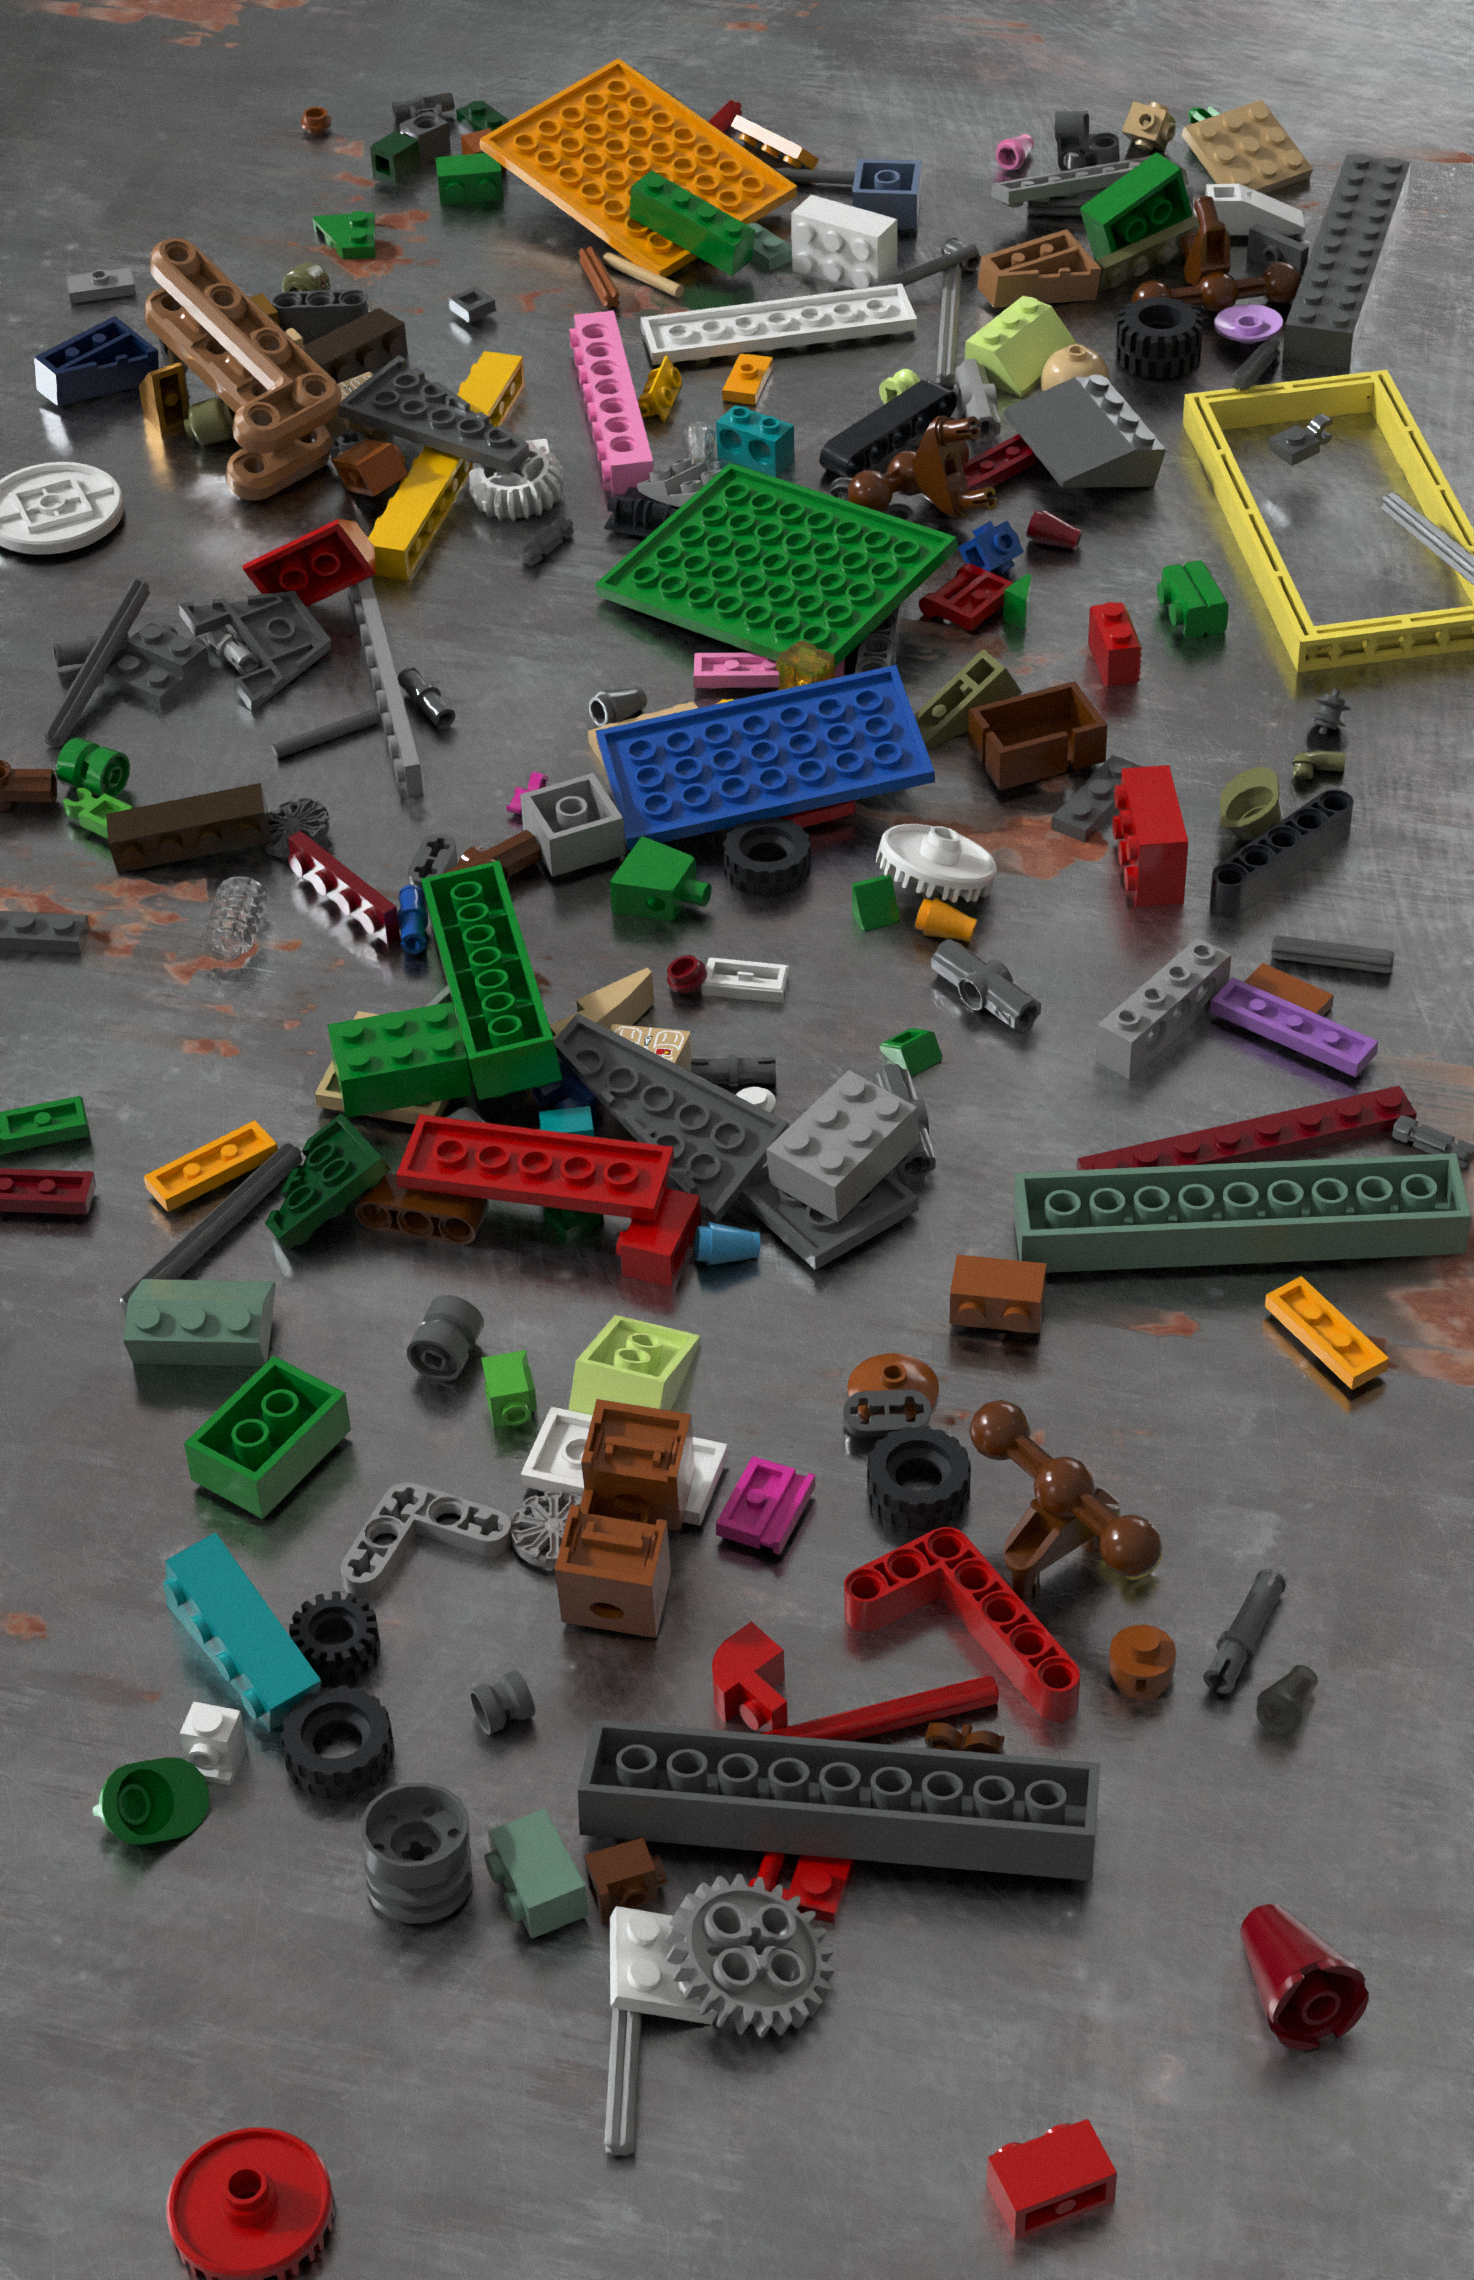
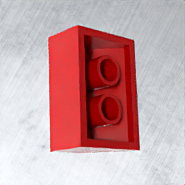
M337 519L244 564L243 571L261 594L294 591L304 605L308 607L375 575V551L373 544L356 521Z

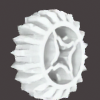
M530 443V456L510 474L474 462L473 470L469 471L468 481L470 496L473 498V503L477 505L478 511L485 512L487 517L497 516L499 521L511 518L514 522L517 518L521 517L528 520V517L533 514L541 516L543 509H552L553 503L560 501V494L563 492L564 486L563 469L559 460L556 459L554 452H547L545 446L535 448L534 444Z

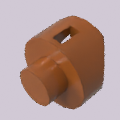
M1131 1625L1120 1630L1113 1637L1109 1651L1110 1673L1118 1690L1124 1696L1136 1700H1152L1159 1697L1173 1678L1177 1655L1175 1643L1166 1632L1150 1625Z

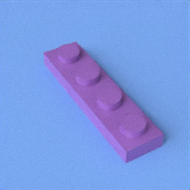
M1233 977L1211 999L1210 1013L1354 1077H1357L1377 1054L1379 1041Z

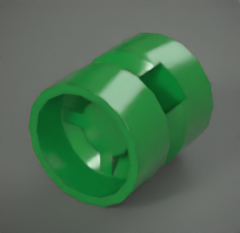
M75 737L70 739L62 748L57 760L56 773L61 784L75 789L79 787L86 788L91 791L92 795L97 797L105 793L117 798L127 785L130 775V762L124 753L104 746L100 747L99 744Z

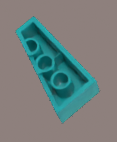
M216 1532L165 1560L166 1580L162 1582L166 1593V1605L217 1666L223 1678L230 1682L240 1694L245 1709L254 1720L259 1718L267 1729L271 1731L283 1723L284 1718L289 1716L290 1709L295 1703H300L303 1697L309 1693L314 1694L320 1691L321 1679Z

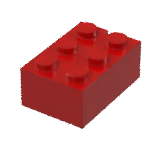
M1170 766L1122 768L1121 785L1114 786L1115 807L1120 809L1119 816H1113L1112 826L1114 839H1121L1118 843L1120 865H1127L1124 869L1126 891H1133L1136 907L1184 904L1188 838Z

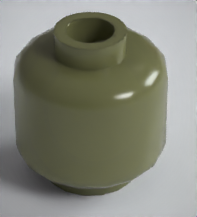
M213 397L189 407V419L184 420V425L191 440L197 439L203 447H209L233 438L235 412L221 398Z

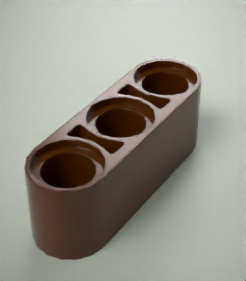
M386 1173L376 1187L362 1193L355 1209V1215L361 1224L373 1230L466 1245L475 1239L488 1210L489 1202L488 1199L399 1188L397 1186L396 1174Z

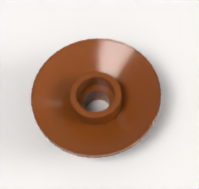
M899 1353L876 1355L863 1361L853 1370L847 1385L848 1398L854 1393L862 1391L916 1390L927 1397L931 1410L939 1396V1383L934 1371L923 1361L913 1356ZM905 1404L903 1412L890 1414H903L906 1417V1422H914L916 1415L923 1412L915 1411L914 1404ZM859 1406L858 1413L868 1420L872 1415H884V1413H869L868 1406Z

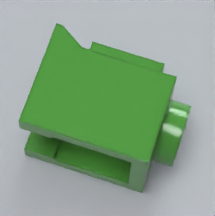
M527 1350L482 1357V1367L486 1379L484 1387L493 1428L532 1422L531 1412L537 1411L534 1382L530 1366H528Z

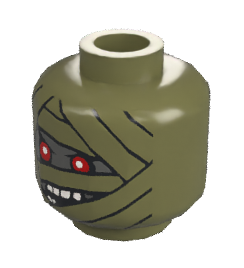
M304 262L287 272L281 287L282 293L330 290L331 284L326 271L320 265L313 262Z

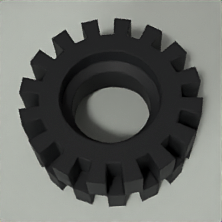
M332 1591V1599L325 1600L322 1593L315 1596V1605H312L308 1600L301 1604L302 1613L295 1611L292 1616L293 1624L289 1626L291 1639L316 1674H320L322 1684L330 1685L332 1677H338V1683L345 1684L347 1683L346 1675L352 1674L354 1679L357 1680L363 1676L362 1667L370 1671L374 1666L373 1658L378 1659L380 1654L379 1645L381 1644L376 1614L373 1608L369 1609V1603L362 1598L357 1603L356 1595L349 1592L345 1600L341 1599L340 1591ZM333 1631H346L353 1634L350 1639L337 1645H325L317 1642L320 1637Z

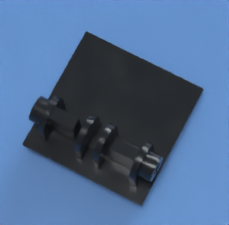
M629 487L624 496L617 495L615 498H609L607 510L613 513L606 522L604 529L617 531L622 534L648 537L680 507L658 502L639 492L638 488Z

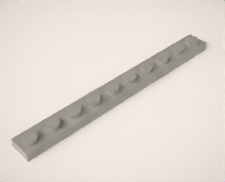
M369 577L349 587L351 602L354 604L356 622L360 628L362 645L365 647L367 665L371 671L374 691H376L379 712L382 713L385 736H388L391 759H394L397 782L405 783L408 797L422 795L420 762L372 579Z

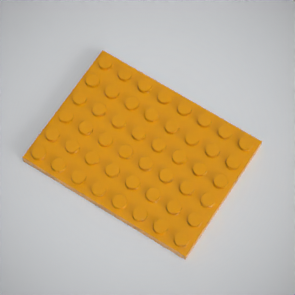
M619 58L480 138V149L631 262L665 278L695 260L698 256L629 217L631 186L651 170L745 224L756 222L796 197L797 186Z

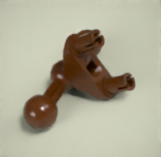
M1204 196L1198 198L1193 205L1200 226L1198 232L1186 234L1180 241L1186 260L1183 269L1184 277L1187 283L1194 286L1170 289L1169 286L1160 281H1148L1141 284L1135 290L1132 303H1135L1136 300L1148 299L1150 297H1168L1170 299L1182 300L1184 303L1191 304L1192 306L1200 305L1202 309L1210 314H1219L1221 311L1234 306L1239 299L1264 296L1265 299L1273 304L1284 305L1295 299L1302 276L1298 269L1290 263L1276 262L1269 265L1261 276L1234 280L1229 275L1231 269L1230 236L1227 226L1219 221L1213 197Z
M945 415L936 417L926 429L917 452L908 450L898 453L891 460L885 474L873 470L858 473L851 480L847 488L848 501L883 513L888 508L893 499L892 494L895 492L906 496L924 493L943 513L955 519H964L974 511L994 510L997 506V497H987L996 494L994 488L985 487L984 489L968 490L962 465L970 460V449L966 440H977L981 434L980 427L971 428L972 425L979 424L978 419L975 416L951 420Z
M999 1400L986 1403L977 1410L969 1428L972 1443L977 1451L992 1460L1012 1459L1035 1480L1033 1487L1036 1498L1030 1502V1507L1010 1532L1005 1542L1003 1554L1004 1563L1011 1571L1009 1586L1022 1601L1032 1599V1593L1035 1596L1039 1594L1041 1571L1080 1545L1089 1552H1101L1102 1559L1107 1567L1121 1576L1137 1577L1153 1569L1158 1563L1163 1547L1160 1533L1152 1522L1137 1515L1119 1517L1120 1502L1106 1490L1095 1486L1093 1474L1087 1465L1071 1457L1053 1459L1029 1438L1031 1430L1028 1418L1017 1405Z

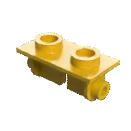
M668 356L664 357L660 368L650 371L643 389L644 393L637 400L642 417L659 414L662 422H666L682 385L680 372L676 367H673Z

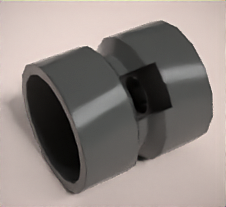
M443 1295L433 1299L421 1321V1326L418 1327L406 1350L407 1359L412 1367L420 1374L433 1380L452 1381L457 1378L469 1357L468 1352L473 1349L484 1327L481 1313L474 1305L460 1297Z

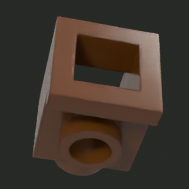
M643 1837L584 1855L587 1886L602 1925L610 1923V1916L616 1906L630 1909L641 1908L648 1902L658 1900L657 1887L667 1885L661 1858L659 1855L650 1856Z

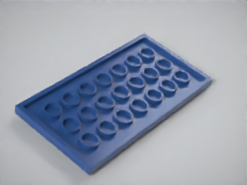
M896 665L596 730L597 743L614 803L623 817L624 837L628 850L633 849L641 836L663 843L731 828L747 821L785 816L935 782L934 769Z

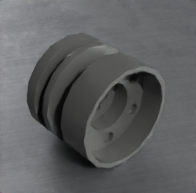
M422 1782L404 1783L387 1789L369 1803L361 1818V1842L363 1858L365 1860L366 1892L374 1907L388 1918L411 1924L430 1923L449 1916L465 1903L473 1885L469 1815L461 1799L445 1787Z

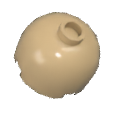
M1073 344L1053 353L1046 361L1042 371L1040 391H1045L1074 377H1090L1097 374L1109 379L1107 365L1097 352L1083 345Z

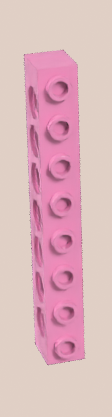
M613 310L574 315L575 328L569 329L570 346L574 352L575 366L578 368L579 383L583 389L584 404L587 405L589 424H592L593 441L596 443L598 461L601 462L603 482L610 481L613 495L625 494L629 487L638 488L637 484L649 479V473L654 471L615 313Z

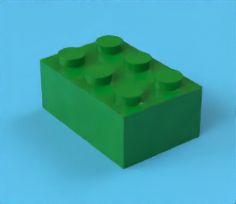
M1157 152L1080 207L1092 253L1097 260L1193 216L1181 168Z
M453 1002L327 1024L333 1066L346 1118L472 1095L468 1057Z
M273 1355L184 1442L191 1480L264 1519L351 1430L346 1393Z

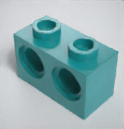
M734 405L716 421L718 458L773 477H777L795 461L793 424Z

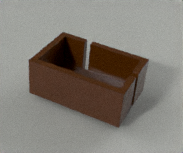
M1076 681L970 708L968 746L981 765H985L986 772L997 788L1002 790L1065 773L1068 766L1076 770L1106 762L1108 725Z

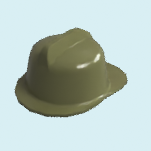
M1268 767L1248 769L1234 777L1226 785L1220 798V822L1222 827L1230 829L1237 838L1247 842L1253 841L1283 820V813L1279 802V780L1275 771Z

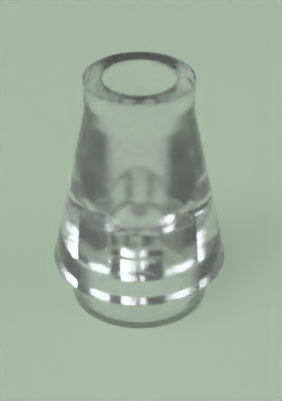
M695 421L687 426L683 432L682 440L691 463L706 462L707 470H709L710 460L717 440L716 432L707 422Z

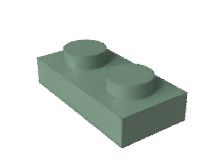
M756 222L746 224L755 229L752 257L754 261L769 271L792 261V246Z

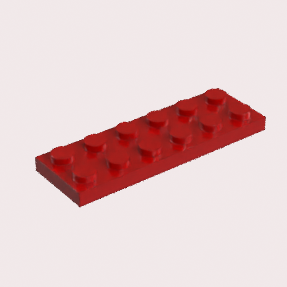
M419 1114L396 1174L397 1186L399 1188L655 1221L674 1162V1147Z

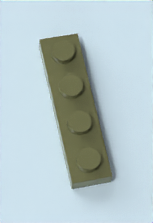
M1195 215L1096 260V263L1101 268L1098 294L1110 288H1115L1135 276H1141L1146 271L1159 265H1164L1170 260L1183 255L1180 244L1181 238L1186 234L1198 232L1200 226Z

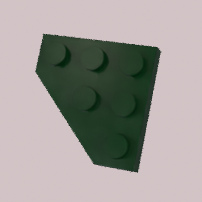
M342 1113L307 1140L302 1149L306 1159L301 1169L299 1167L292 1169L281 1191V1195L285 1200L280 1210L271 1211L265 1222L287 1252L295 1245L305 1243L313 1235L315 1229L329 1218L342 1214L353 1199L362 1192L376 1187L383 1179V1176L392 1170L382 1156Z

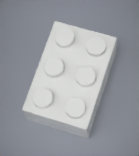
M810 195L791 212L792 271L852 289L868 288L897 276V219L814 195Z

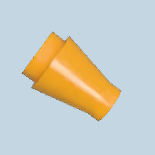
M937 897L934 900L924 898L914 928L923 931V936L957 939L970 943L977 925V919L965 915Z

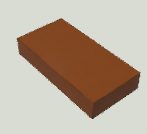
M1262 963L1244 981L1249 985L1322 1017L1333 1006V994L1265 963Z

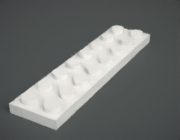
M902 283L640 317L641 330L653 365L662 364L665 356H668L673 364L687 360L702 361L710 357L725 355L738 356L740 353L755 351L770 352L778 348H801L808 344L837 343L840 340L868 339L884 334L900 335L907 331L917 330V317Z

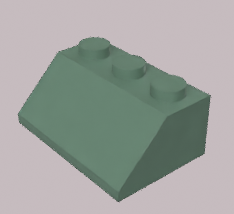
M142 1279L128 1299L123 1342L132 1363L263 1366L268 1361L276 1289L275 1282Z

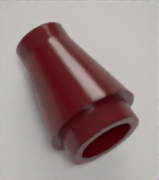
M1046 509L1044 512L1034 511L1026 533V537L1032 539L1033 544L1069 548L1072 550H1076L1082 536L1081 529L1072 526Z

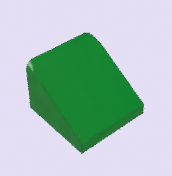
M1027 573L1004 590V620L1021 629H1025L1027 626L1031 607V574Z
M882 875L852 883V915L863 931L899 922V910L891 875Z
M910 1028L884 1041L879 1046L881 1052L894 1064L898 1063L901 1068L908 1069L910 1076H914L942 1060V1053L935 1033L928 1030Z

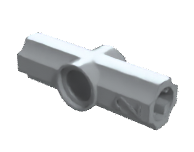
M965 359L960 366L955 368L960 415L966 418L975 416L979 424L972 425L971 428L980 427L979 442H991L996 435L1000 434L1001 421L997 412L995 384H989L984 365L979 364L976 359Z

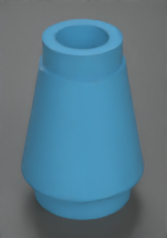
M708 1222L706 1226L696 1227L694 1237L696 1261H703L707 1266L759 1258V1232H751Z

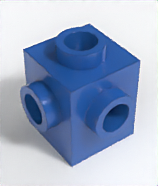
M1008 520L997 526H994L992 521L987 522L972 531L975 538L958 547L966 564H973L988 572L993 570L997 576L1014 567L1015 564L1012 559L1024 553L1019 537L1012 529Z

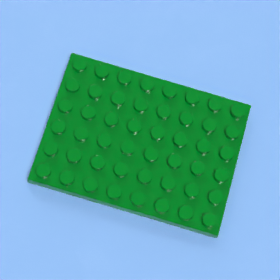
M729 463L594 586L598 597L824 678L959 548L957 537Z

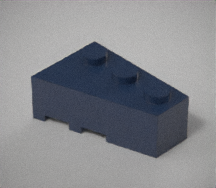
M116 316L34 357L36 389L57 406L139 387L149 372L159 369L158 349Z

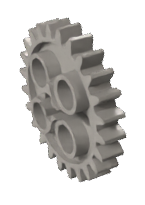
M737 1874L730 1886L721 1875L716 1878L712 1887L702 1882L694 1894L688 1893L669 1923L672 1928L665 1942L673 1947L668 1953L666 1961L679 1965L672 1976L673 1981H688L689 1987L683 1997L685 1999H692L699 1996L703 2000L698 2012L700 2015L714 2009L718 2012L717 2026L722 2027L730 2018L735 2020L737 2033L740 2035L744 2033L749 2024L754 2025L759 2037H764L771 2025L779 2035H783L790 2024L796 2028L801 2027L807 2016L812 2017L831 1988L828 1980L834 1973L835 1967L827 1963L834 1950L832 1947L820 1945L827 1934V1930L824 1928H811L810 1923L816 1913L809 1911L801 1914L797 1910L801 1900L799 1896L793 1897L789 1901L782 1899V1885L778 1884L772 1892L765 1891L762 1877L758 1876L753 1886L748 1887L742 1874Z

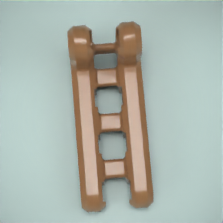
M169 238L160 241L154 246L151 253L150 272L163 288L154 290L148 295L144 309L145 323L166 346L236 413L233 423V436L243 448L235 452L229 458L225 478L231 492L248 501H259L268 498L320 469L328 462L331 455L330 447H332L333 441L332 435L323 424L329 422L337 415L342 397L341 389L337 382L198 247L183 238Z

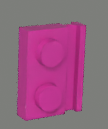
M752 1456L715 1523L716 1535L759 1549L762 1545L773 1548V1553L780 1555L816 1487L815 1475L808 1473L807 1477L796 1474V1469Z

